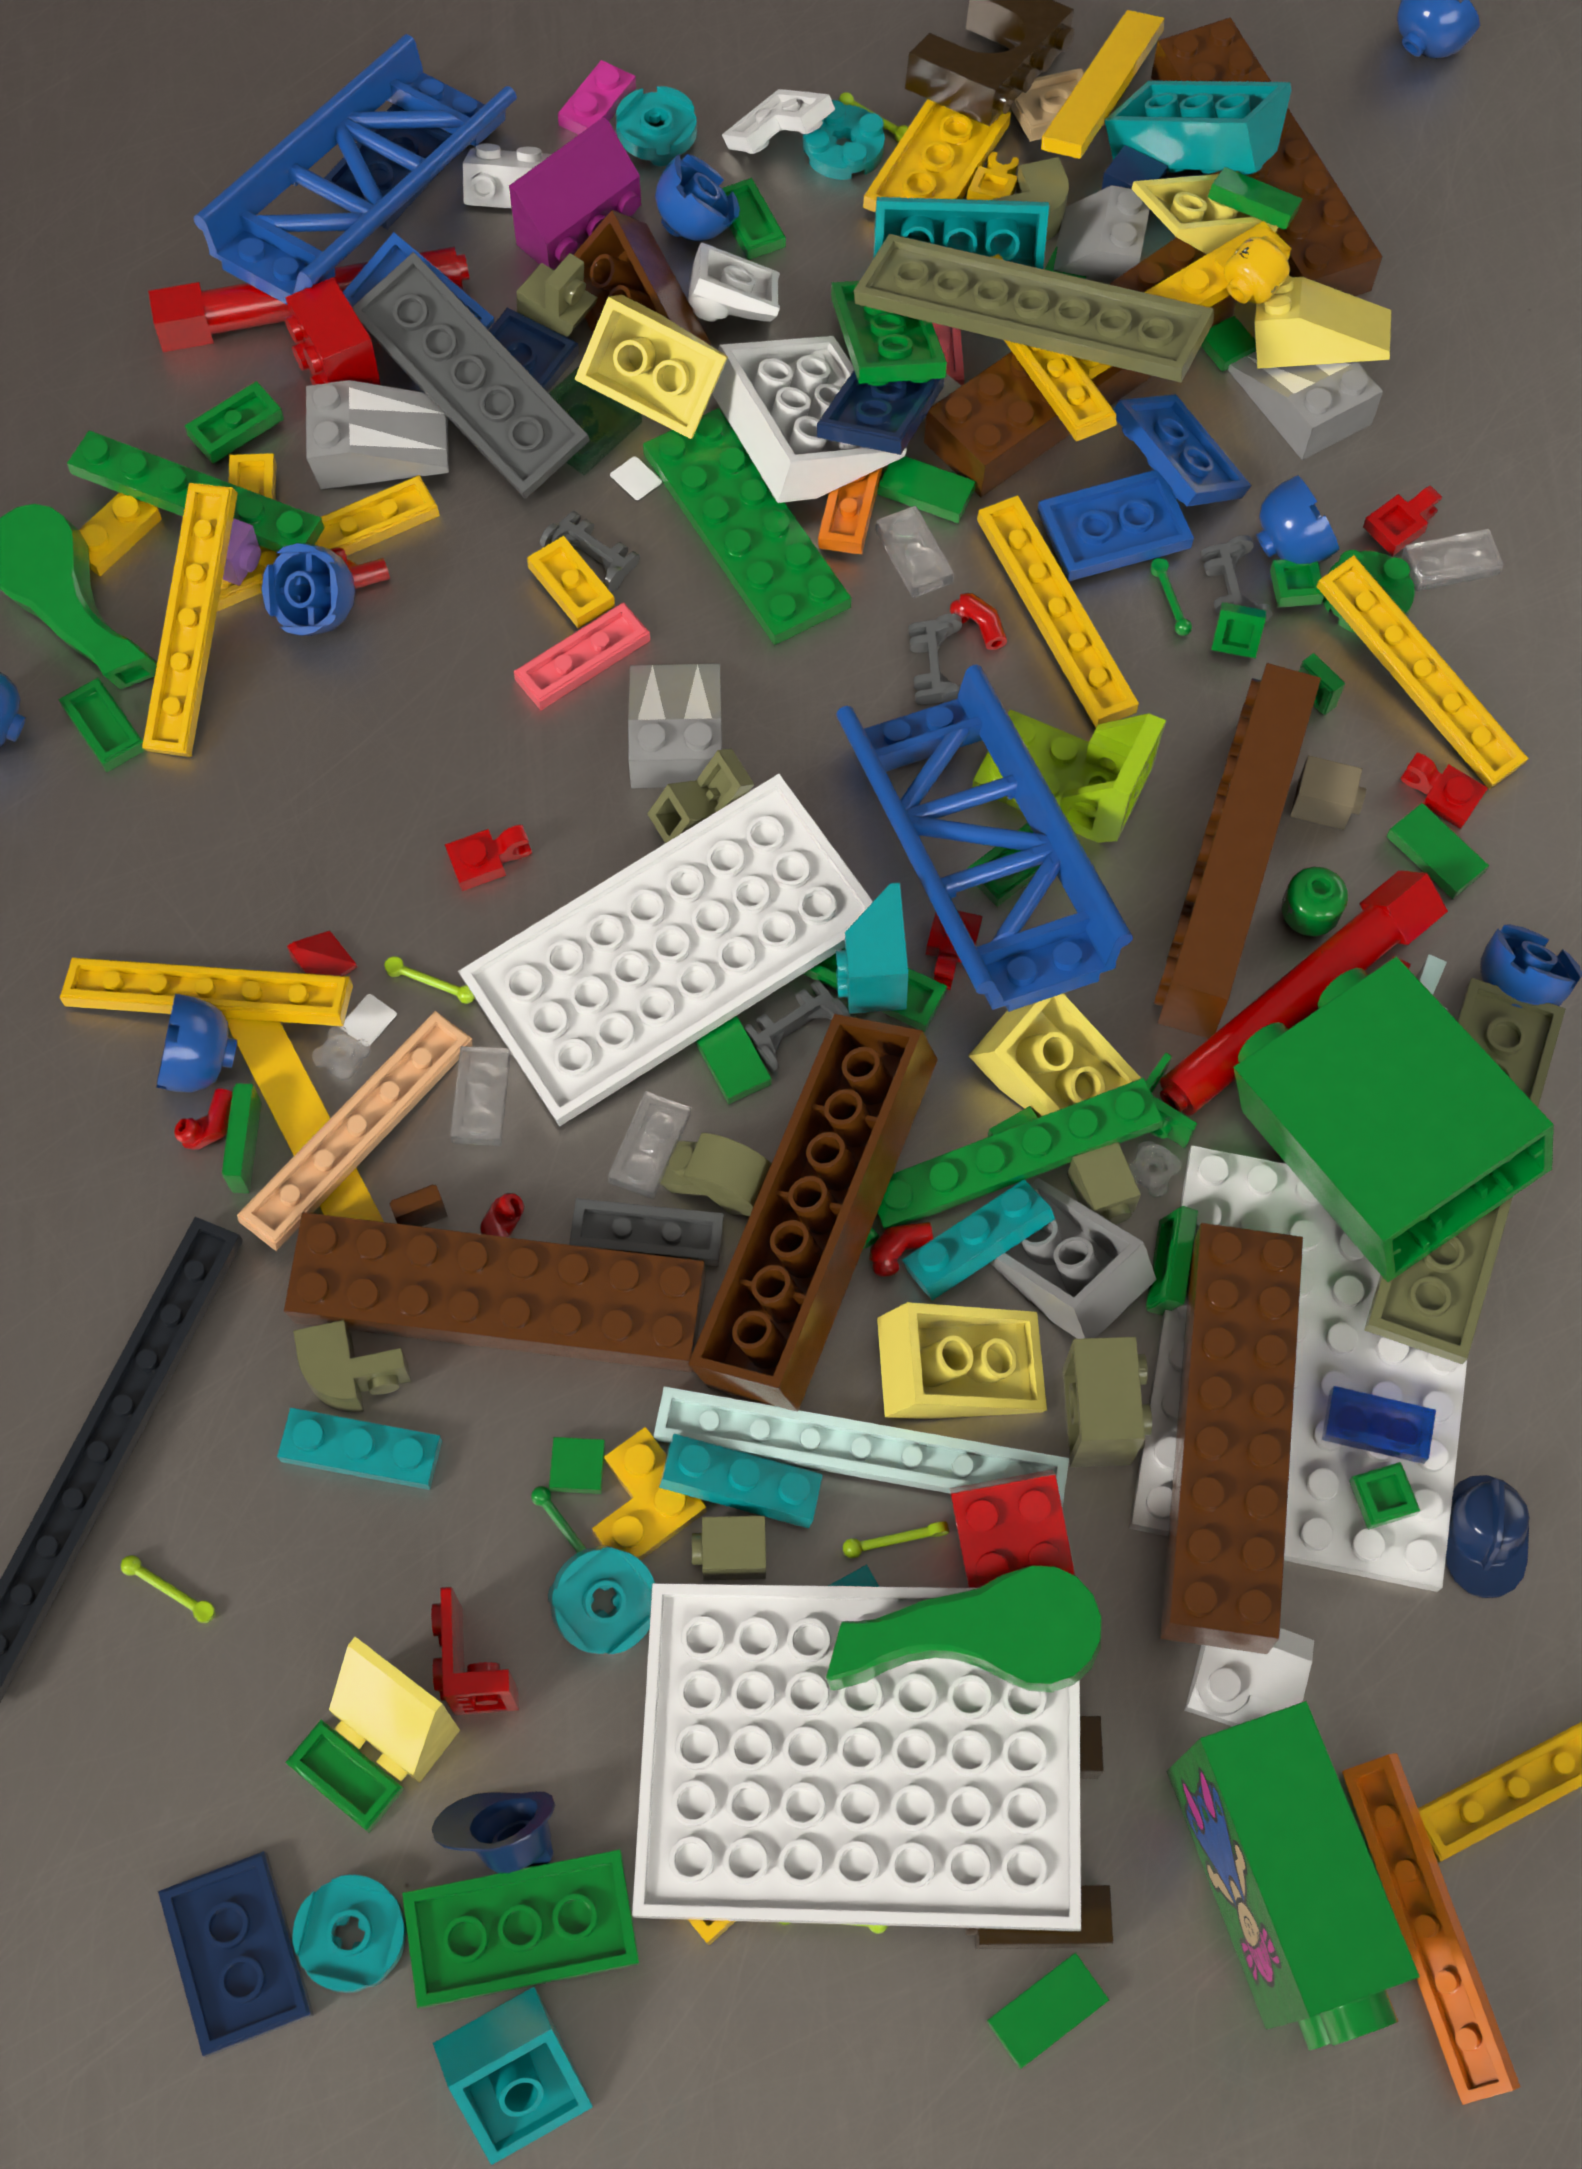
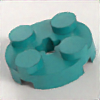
M657 86V92L644 94L643 88L635 90L620 102L616 110L617 136L624 149L633 156L650 160L656 166H667L676 155L686 152L693 145L697 137V117L694 112V105L684 93L671 87ZM660 120L664 121V125L659 127H653L649 124V122L656 124Z
M832 100L835 110L822 120L823 124L817 130L803 134L804 154L806 153L809 157V164L819 174L837 180L852 179V173L864 170V175L872 172L880 164L884 155L885 136L882 118L863 108L844 105L841 101ZM838 139H848L852 141L844 143L843 146L837 144Z
M607 1545L582 1550L563 1564L556 1574L554 1583L549 1588L548 1602L551 1606L553 1622L564 1639L582 1651L596 1654L624 1652L636 1645L650 1629L654 1578L641 1560L626 1551ZM612 1587L616 1593L611 1598V1603L614 1606L612 1611L606 1613L604 1610L598 1609L593 1612L591 1604L594 1602L593 1593L598 1588L606 1591Z
M361 1875L339 1876L330 1880L331 1882L322 1885L316 1892L313 1891L303 1901L294 1921L292 1939L296 1956L299 1957L301 1966L314 1982L336 1992L353 1993L381 1984L396 1967L405 1948L407 1927L401 1903L384 1885L374 1879ZM350 1917H356L359 1919L358 1928L365 1931L364 1939L362 1942H354L351 1950H343V1940L335 1936V1931L338 1926H347Z

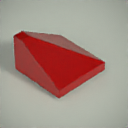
M331 931L293 941L287 945L291 959L300 971L305 974L345 976L357 968L355 961Z

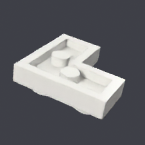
M778 89L724 132L722 136L727 148L730 150L744 151L748 154L757 153L766 148L769 144V139L779 131L789 130L807 134L817 130L823 124L822 120L832 113L835 107L829 94Z

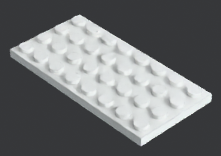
M777 774L458 972L560 1127L836 953V950L843 949L845 947L846 930L873 901L780 774Z

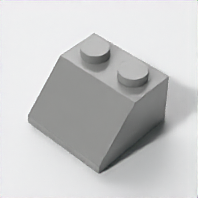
M1112 185L1067 206L1060 227L1053 271L1087 276V280L1100 283H1111L1140 262L1149 207L1132 189Z

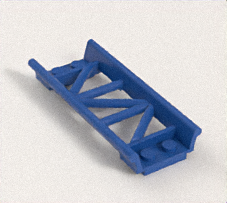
M405 34L194 216L196 226L204 233L209 248V255L222 261V268L226 272L287 304L285 297L303 289L311 288L313 285L331 277L334 278L335 267L469 144L476 147L505 121L506 109L517 99V95L511 87L505 86L489 102L483 104L423 72L415 40L410 35ZM386 101H389L406 111L376 110ZM440 128L450 133L451 136L425 159L370 129ZM355 141L411 170V172L383 197ZM338 144L365 200L308 169ZM298 184L351 212L256 216L290 185L296 187ZM345 231L324 251L288 233Z
M972 665L965 671L958 699L867 728H863L851 706L841 707L837 711V719L976 992L985 995L992 1010L1006 1006L1008 1012L1098 982L1101 973L1116 968V960L1122 947L1127 946L1132 941L1133 936L980 665ZM983 740L1003 778L920 805L957 750ZM929 758L900 799L886 772ZM1007 796L1008 799L1014 798L1033 833L940 820L939 818ZM919 836L1022 851L940 878ZM1041 865L992 941L976 947L951 898L957 897V892ZM1057 876L1077 913L1021 932Z

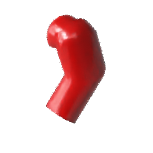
M339 547L330 549L346 563L353 575L355 589L390 579L384 558L358 565L347 559L344 549Z
M974 593L960 594V599L951 603V614L959 615L962 623L967 622L971 618L979 625L988 650H997L1006 645L1007 638L998 611Z
M216 1089L208 1114L197 1120L194 1118L181 1119L175 1126V1138L182 1142V1145L187 1149L200 1150L225 1137L228 1130L233 1091Z
M506 1193L496 1198L480 1224L481 1234L510 1237L524 1212L525 1206L522 1198L514 1193Z
M923 1222L895 1226L885 1230L870 1248L869 1260L873 1261V1272L881 1277L895 1275L899 1271L898 1258L901 1257L905 1250L920 1248L933 1239L931 1223Z

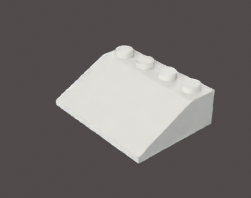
M834 336L719 345L718 350L727 355L728 358L712 394L777 503L817 499L905 457L906 448L901 455L817 438L818 421L854 370L853 365Z

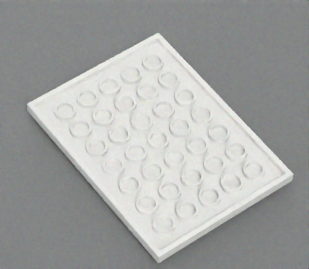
M1191 1146L1188 1153L1180 1207L1185 1206L1198 1210L1194 1239L1201 1223L1303 1237L1284 1561L1438 1592L1443 1587L1467 1360L1462 1365L1364 1331L1380 1273L1287 1164ZM1189 1276L1185 1303L1172 1311L1165 1310L1162 1317L1149 1399L1152 1412V1434L1145 1436V1447L1141 1450L1129 1529L1169 1536ZM1401 1462L1421 1511L1415 1516L1368 1530L1349 1480L1352 1476Z
M653 1584L632 1916L635 1918L1081 1931L1080 1680L1072 1686L1052 1693L1027 1691L977 1666L958 1660L931 1658L908 1662L890 1669L865 1683L836 1691L830 1690L826 1675L842 1621L876 1619L922 1600L978 1588Z

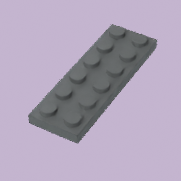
M414 252L352 307L365 330L524 499L532 494L590 441L584 430Z

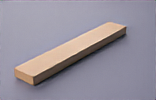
M434 1011L237 1214L238 1222L277 1251L299 1228L302 1212L313 1213L472 1047V1038L437 1011Z

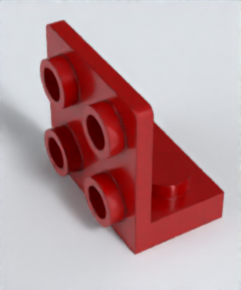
M442 1587L440 1589L441 1603H433L431 1607L433 1636H438L439 1646L442 1647V1657L433 1658L434 1690L439 1691L441 1701L446 1700L455 1715L519 1710L518 1688L509 1669L500 1670V1664L496 1662H478L467 1665V1672L464 1671L463 1608L453 1588Z

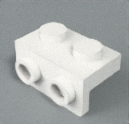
M479 144L476 146V149L471 148L463 161L464 203L472 206L512 208L509 185L552 154H543L542 150L536 147H520L517 149V152L502 151L500 146L495 144Z

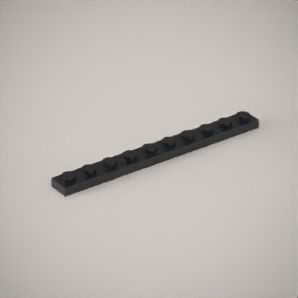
M194 1217L0 1579V1703L242 1245L243 1240L240 1234Z

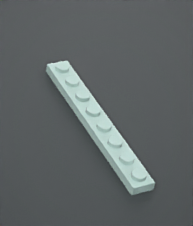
M665 1386L654 1432V1439L659 1442L670 1443L673 1434H678L787 1465L950 1493V1488L1052 1469L1056 1474L1062 1507L1069 1458L806 1411L799 1410L796 1412L772 1405Z

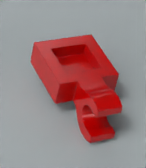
M1431 485L1424 488L1409 502L1397 494L1365 518L1363 528L1386 551L1394 556L1426 532L1427 521L1438 511L1434 505L1442 500V496Z
M1418 752L1400 778L1407 786L1427 795L1423 802L1427 808L1459 829H1462L1488 787L1450 764L1447 765L1443 773H1440L1435 763L1429 757Z
M522 824L506 829L495 840L492 839L489 829L444 844L462 892L506 876L503 863L522 859L532 854L529 840Z
M957 910L976 946L983 916ZM935 911L925 955L938 957L933 980L946 985L947 990L951 991L957 962H962Z

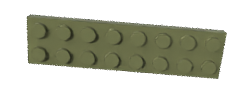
M892 234L888 235L854 289L855 304L1181 383L1214 321L1213 308Z
M1471 978L1466 986L1457 1016L1458 1023L1538 1107L1566 1008L1551 1003L1533 1005L1517 1001L1504 993L1498 986ZM1512 1004H1517L1522 1008L1513 1006ZM1512 1198L1387 1283L1380 1274L1364 1331L1463 1365L1468 1359Z

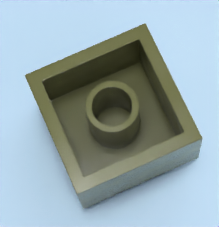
M1136 1337L1073 1339L1062 1368L1070 1467L1132 1465L1139 1449H1144L1145 1436L1152 1434L1150 1404H1142L1141 1385H1146L1148 1379L1146 1355L1137 1353Z

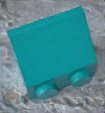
M890 883L846 930L845 950H836L838 998H848L849 1014L906 1010L908 963L900 883Z
M535 1987L528 1989L433 2043L447 2087L491 2165L593 2108L560 2035Z

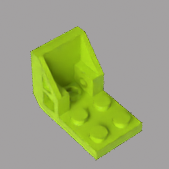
M1010 709L1008 712L1010 719L1073 831L1097 843L1118 841L1153 769L1166 720L1147 713L1098 724L1089 742ZM989 751L973 779L972 788L1003 778ZM1006 796L997 799V801L1021 810L1014 798L1008 799Z

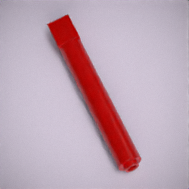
M455 246L419 252L420 255L460 289L463 290L462 281L470 280L465 254L457 255ZM368 262L335 267L334 279L342 292ZM200 282L148 291L153 323L163 352L214 344L212 334L285 322L284 318L290 316L287 304L248 283L202 291Z
M1398 870L1359 903L1363 911L1160 1079L1162 1088L1160 1097L1162 1101L1180 1113L1182 1112L1188 1116L1194 1115L1236 1079L1233 1067L1239 1064V1052L1246 1041L1257 1031L1277 1022L1285 1024L1288 1029L1292 1028L1319 1009L1318 1001L1321 994L1338 976L1354 968L1368 969L1396 944L1409 945L1445 915L1448 910L1428 873Z

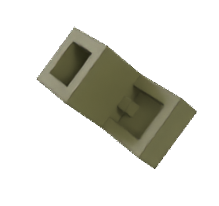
M1059 156L1019 165L1016 194L991 199L996 201L1049 202L1046 241L1053 238L1059 232L1065 215L1069 182Z
M569 253L555 271L541 263L517 290V312L565 337L569 336L597 302V297L585 290L584 261Z
M732 748L717 750L697 780L668 784L647 814L664 842L667 843L748 793L754 786V783Z
M701 1133L698 1142L678 1141L660 1184L671 1193L707 1195L730 1215L750 1216L772 1163L755 1150L737 1141L715 1134Z
M344 1320L293 1331L297 1359L303 1376L314 1394L324 1404L333 1409L343 1412H363L361 1392L369 1391L373 1395L387 1394L399 1389V1384L411 1382L408 1362L401 1348L355 1357L352 1335Z

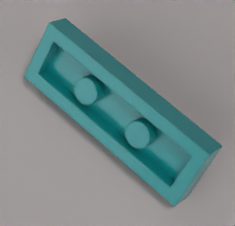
M1024 1179L902 1259L910 1276L933 1301L1055 1220L1051 1206Z
M290 1408L277 1457L280 1462L430 1490L442 1439L440 1435Z
M673 1434L659 1488L809 1529L814 1519L823 1474Z

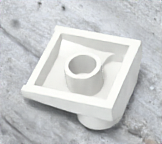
M701 242L689 278L688 302L693 307L694 314L706 321L713 322L732 315L771 322L777 317L780 310L778 305V278L780 272Z
M1280 1628L1279 1640L1268 1654L1201 1645L1184 1711L1230 1726H1236L1303 1702L1312 1665L1314 1640Z

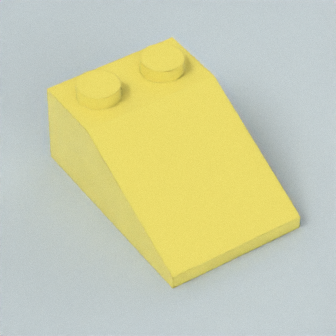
M1219 174L1134 181L1131 188L1177 238L1205 254H1209L1262 222V220L1208 198L1212 183ZM1265 222L1276 233L1278 227Z
M1288 275L1285 282L1267 302L1256 304L1255 338L1257 369L1390 360L1391 310L1305 277L1292 278Z
M624 295L608 297L574 380L692 439L728 356L661 314Z
M1064 993L1010 1012L1007 1010L968 1055L999 1090L1024 1109L1030 1106L1038 1118L1141 1079Z
M907 1302L877 1318L885 1417L945 1419L1042 1413L1047 1411L1037 1312Z
M357 1637L352 1639L347 1646L329 1708L331 1713L340 1720L334 1730L358 1749L367 1741L381 1752L382 1755L376 1763L400 1782L409 1774L420 1783L459 1733L460 1729L440 1701Z

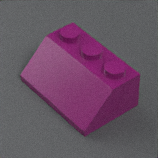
M604 117L509 185L516 245L539 265L543 263L553 270L561 264L569 253L575 254L611 210L630 217L642 205L640 175L610 122Z

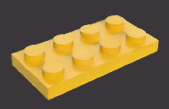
M927 99L865 193L863 208L875 212L877 197L963 199L978 166H984L989 154L993 152L1009 127L1011 113H1002L990 126H987Z

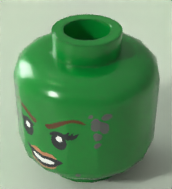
M1313 866L1302 869L1292 877L1282 898L1281 912L1285 922L1292 930L1305 936L1316 937L1327 934L1337 926L1348 904V890L1345 882L1337 873L1324 867Z

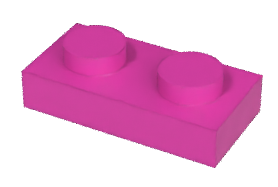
M601 60L558 112L559 126L579 135L602 117L610 121L616 114L620 102L636 89V76Z

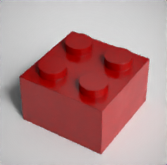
M333 277L317 283L311 288L303 289L285 297L290 316L284 318L285 324L293 341L297 343L292 346V351L301 370L309 369L313 375L310 377L312 385L347 380L381 385L371 338Z
M1052 1469L950 1488L969 1588H980L1003 1574L1030 1566L1057 1567L1075 1576L1056 1474Z

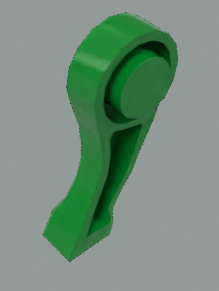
M39 504L16 507L0 517V589L24 610L40 618L73 650L96 664L103 676L120 690L154 677L157 661L132 640L111 629L102 619L93 598L90 581L89 550L81 532L55 509Z
M1030 1566L1003 1574L978 1589L922 1600L876 1619L842 1621L826 1679L830 1690L836 1691L865 1683L890 1669L911 1661L941 1658L958 1660L977 1666L1027 1691L1052 1693L1074 1685L1091 1670L1101 1649V1614L1094 1595L1078 1577L1057 1567Z

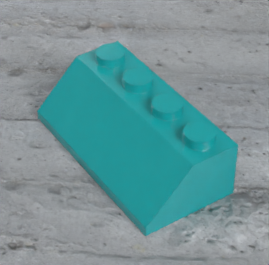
M1147 81L1104 120L1113 160L1125 145L1167 165L1168 172L1192 169L1210 174L1222 171L1226 167L1243 175L1255 173L1278 150L1292 91L1291 83Z
M877 197L873 259L888 235L892 234L987 257L999 254L1005 261L1043 269L1049 202Z

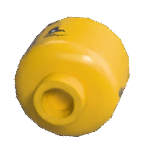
M1270 236L1262 238L1251 237L1245 240L1227 261L1224 268L1229 294L1236 301L1244 304L1248 301L1254 304L1267 302L1285 282L1290 272L1289 255L1285 247Z

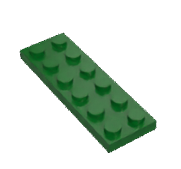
M719 408L702 416L692 439L674 430H670L643 443L644 456L774 646L851 608V596L785 502L777 503L737 434Z

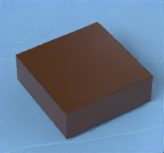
M433 1184L391 1200L389 1203L397 1224L423 1227L448 1217L437 1185Z

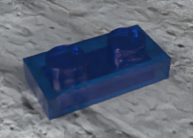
M1333 1386L1329 1392L1322 1440L1425 1464L1430 1455L1436 1410Z

